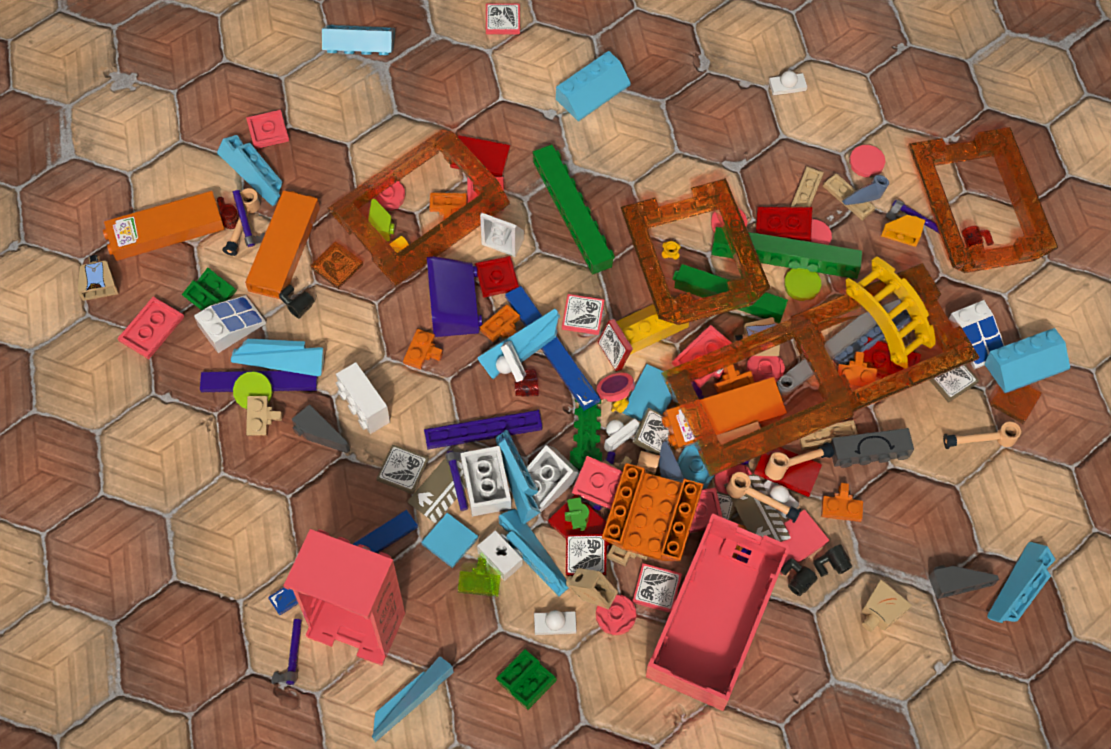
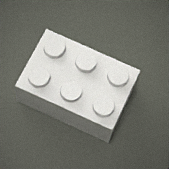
M356 362L336 373L337 382L335 383L339 389L338 394L343 401L347 400L351 413L353 415L357 414L358 422L363 430L367 429L372 434L390 423L387 405Z
M500 446L460 453L472 517L510 510L511 498Z

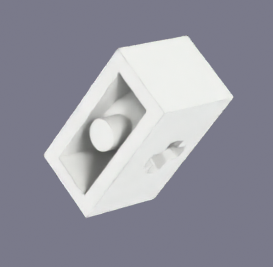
M496 530L477 546L478 554L504 581L523 566V555L517 548L513 549L509 545V540L503 534L499 535Z

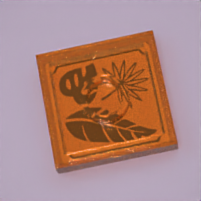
M335 241L310 267L314 272L339 289L363 266V261Z
M1029 385L1004 393L1001 387H999L989 405L1024 424L1042 393Z

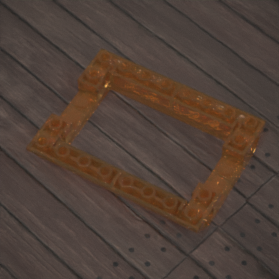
M1011 127L977 132L973 141L945 145L943 138L908 144L953 268L963 273L1022 264L1036 261L1058 249L1057 242ZM993 156L1024 236L1018 237L1014 245L985 250L983 244H977L964 248L965 245L935 166Z
M441 129L332 204L327 210L349 235L353 233L371 253L372 261L394 286H397L427 264V257L439 256L481 225V213L493 217L510 205V202L499 181L452 131ZM440 151L443 154V158L450 165L455 163L473 182V190L478 196L396 253L358 209Z
M726 178L692 187V198L659 206L655 197L620 207L658 319L677 325L751 306L770 289L769 282ZM715 211L742 279L728 281L727 292L693 301L690 292L672 298L648 228Z
M923 263L901 271L897 275L901 280L905 278L919 295L928 311L929 316L927 319L929 325H933L935 338L944 353L872 382L853 392L845 374L841 376L837 374L823 349L826 340L820 331L868 311L855 299L845 294L791 316L797 345L814 372L831 406L845 416L980 358L962 327L953 328L937 301L941 292ZM879 280L865 286L864 289L872 296H875L887 285ZM892 291L879 303L881 306H884L899 298Z
M802 314L661 373L676 407H680L694 437L693 443L710 477L854 416L848 391L813 324ZM794 337L796 347L801 356L805 354L820 384L818 390L823 400L825 399L826 401L721 445L691 381L790 341Z

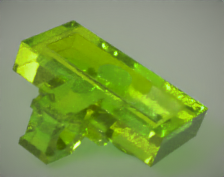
M478 558L477 569L472 568V572L460 571L458 593L499 597L501 575L490 574V570H486V559Z

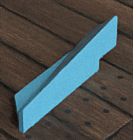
M238 135L224 138L217 154L270 205H276L282 186L280 178L251 143L243 145Z
M553 309L477 358L492 379L500 374L496 368V361L500 356H504L500 347L505 342H512L522 363L556 338L558 318L560 319L558 311Z
M247 339L241 347L233 350L231 362L321 376L324 366L323 347L306 348L305 341Z
M505 430L496 437L497 446H500L504 469L521 523L525 524L541 513L533 498V495L539 491L508 430Z
M513 509L502 513L499 516V524L508 532L506 538L509 540V545L521 552L523 555L522 559L560 597L569 589L566 585V578L527 523H521L518 511Z
M1033 542L1027 544L988 613V619L1003 623V621L1015 622L1020 619L1051 577L1047 568L1056 559L1048 546Z
M439 656L426 672L423 671L376 711L372 734L373 740L375 742L378 741L435 692L438 686L454 673L453 666Z

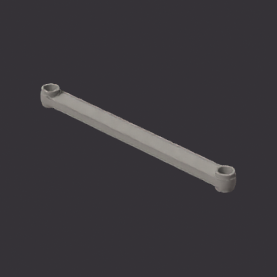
M919 270L906 280L918 294L927 286L929 275L927 272ZM892 291L879 303L889 313L901 303V300ZM866 310L780 377L777 382L780 394L789 395L834 360L836 356L844 352L846 348L853 345L862 336L876 327L878 324L870 313ZM785 383L789 385V387H784L782 384Z

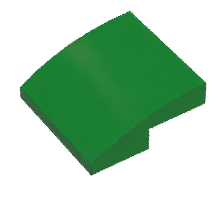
M207 268L196 282L193 280L182 293V296L200 310H204L211 305L228 301L237 290Z
M526 649L496 678L501 686L527 710L557 681L556 677L540 664V661Z

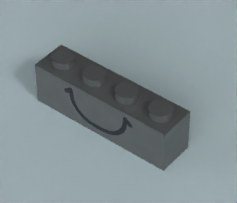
M909 428L835 437L830 442L834 450L832 457L834 467L841 466V468H847L853 464L868 465L875 461L885 463L890 461V459L905 460L914 451Z

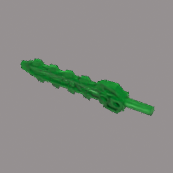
M601 399L599 403L583 411L580 405L574 411V415L578 416V421L574 422V428L578 429V434L573 435V441L577 442V447L573 448V451L570 450V463L579 471L586 456L602 462V452H600L599 448H596V443H600V435L596 434V430L601 428V423L597 422V417H601V410L597 408V405L601 404Z

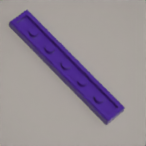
M288 371L201 372L200 380L201 392H233L235 381L242 374L258 372L269 379L273 391L317 390L318 376Z
M539 410L424 429L427 450L493 439L505 430H508L510 436L542 430Z

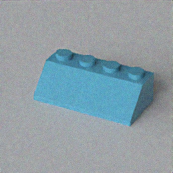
M326 25L322 28V50H327V53H337V50L344 51L345 54H354V51H361V54L371 55L372 52H378V55H389L394 48L395 28Z
M608 51L556 87V100L577 121H580L629 87L631 82L621 62Z
M1055 328L992 350L985 362V366L1004 393L1070 369L1066 343Z

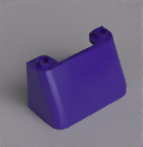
M436 256L427 257L431 314L435 337L478 334L479 326H482V317L477 314L474 277H477V267L473 266L472 262Z

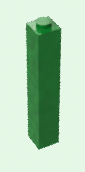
M684 264L681 265L680 270L675 271L673 276L675 281L674 288L764 319L773 317L774 322L778 324L782 320L788 302L787 299Z

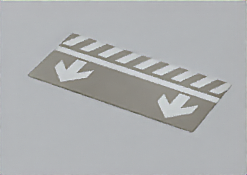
M455 446L451 450L454 452H463V450L458 446ZM446 457L408 500L411 506L434 523L441 518L457 499L450 466L447 463ZM458 460L457 466L464 490L466 488L461 460Z
M755 474L749 475L751 480L750 487L769 496L759 476ZM747 494L739 499L730 496L747 531L762 537L766 535L780 542L791 538L776 509Z

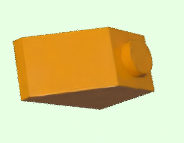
M903 216L885 224L881 237L916 247L920 240L925 220L917 216Z

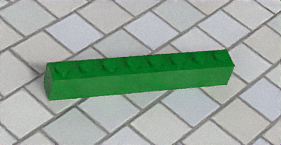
M553 145L533 151V163L591 274L593 275L612 268L613 251L606 246V239L598 231L599 227L596 220L591 218L589 207L583 203L584 199L581 192L576 190V183L568 175V168L566 164L562 163L559 151L555 150Z
M716 227L711 255L792 269L802 268L808 269L810 272L853 279L858 278L862 261L861 250Z

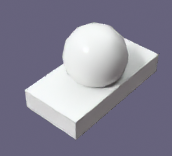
M786 71L780 77L769 78L773 95L807 90L803 73L796 74L793 71Z
M505 342L500 347L504 356H500L497 359L496 368L502 374L512 372L516 382L524 379L526 372L512 342Z
M633 419L624 426L620 420L610 421L606 427V432L610 437L605 440L604 449L607 452H612L635 435L639 428V422Z
M769 480L763 484L769 497L788 507L792 506L796 509L799 507L800 504L789 495L786 487ZM777 510L782 517L787 519L786 514Z
M554 610L549 613H534L535 635L576 634L575 612Z

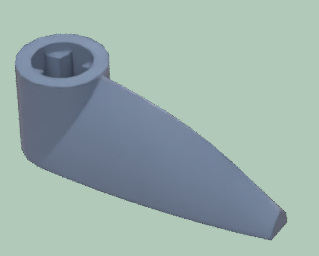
M876 175L871 184L856 190L842 202L845 205H852L880 199L889 185V180L883 175Z
M665 441L662 443L660 450L659 466L661 477L683 483V474L668 442Z

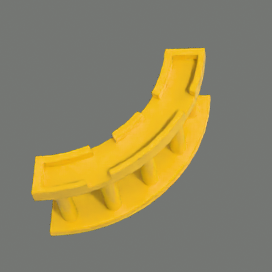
M876 256L872 259V272L858 283L850 278L846 279V294L859 302L870 313L886 338L891 361L906 369L908 368L907 355L918 346L923 344L931 349L936 345L933 325H929L927 319L929 316L928 311L914 288L905 278L901 280L894 273L896 269ZM878 278L887 286L875 296H872L864 287ZM893 291L901 300V303L887 313L879 301ZM906 309L912 321L898 331L892 319ZM914 329L916 339L905 347L902 338Z

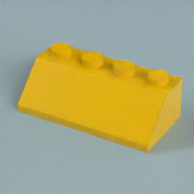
M667 297L616 322L633 348L630 353L631 355L688 328L690 315L680 301Z

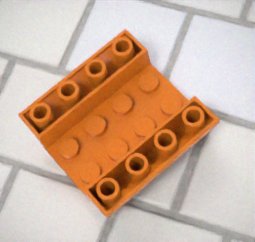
M625 463L602 539L622 550L657 560L681 561L703 484L684 479L683 483L648 474L643 467Z

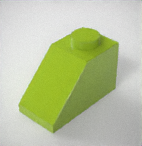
M372 199L367 225L368 240L390 241L391 234L394 235L395 224L392 223L391 215L376 199Z

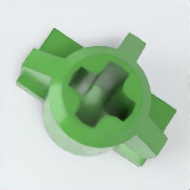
M581 497L568 499L569 512H565V521L572 522L573 529L580 528L581 531L585 530L589 520L588 507L582 504Z

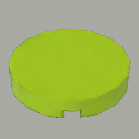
M802 268L791 269L784 280L785 291L791 298L798 301L814 299L819 294L822 286L818 273Z
M258 372L242 374L235 381L233 387V396L236 402L245 409H247V396H267L269 403L273 394L269 379Z

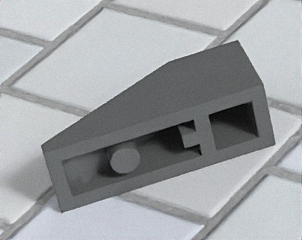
M310 404L292 418L294 425L292 429L299 437L302 435L308 441L345 453L350 451L348 442Z
M941 565L933 569L929 579L936 598L941 599L994 586L999 577L998 575L961 567H945V565Z

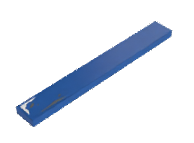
M521 286L505 294V298L513 310L520 315V320L525 327L542 317ZM557 336L541 348L583 411L600 402L599 396Z
M405 510L353 543V545L358 546L361 544L370 548L372 552L379 553L417 529L418 525L409 512ZM282 588L268 597L279 616L299 604L291 589Z

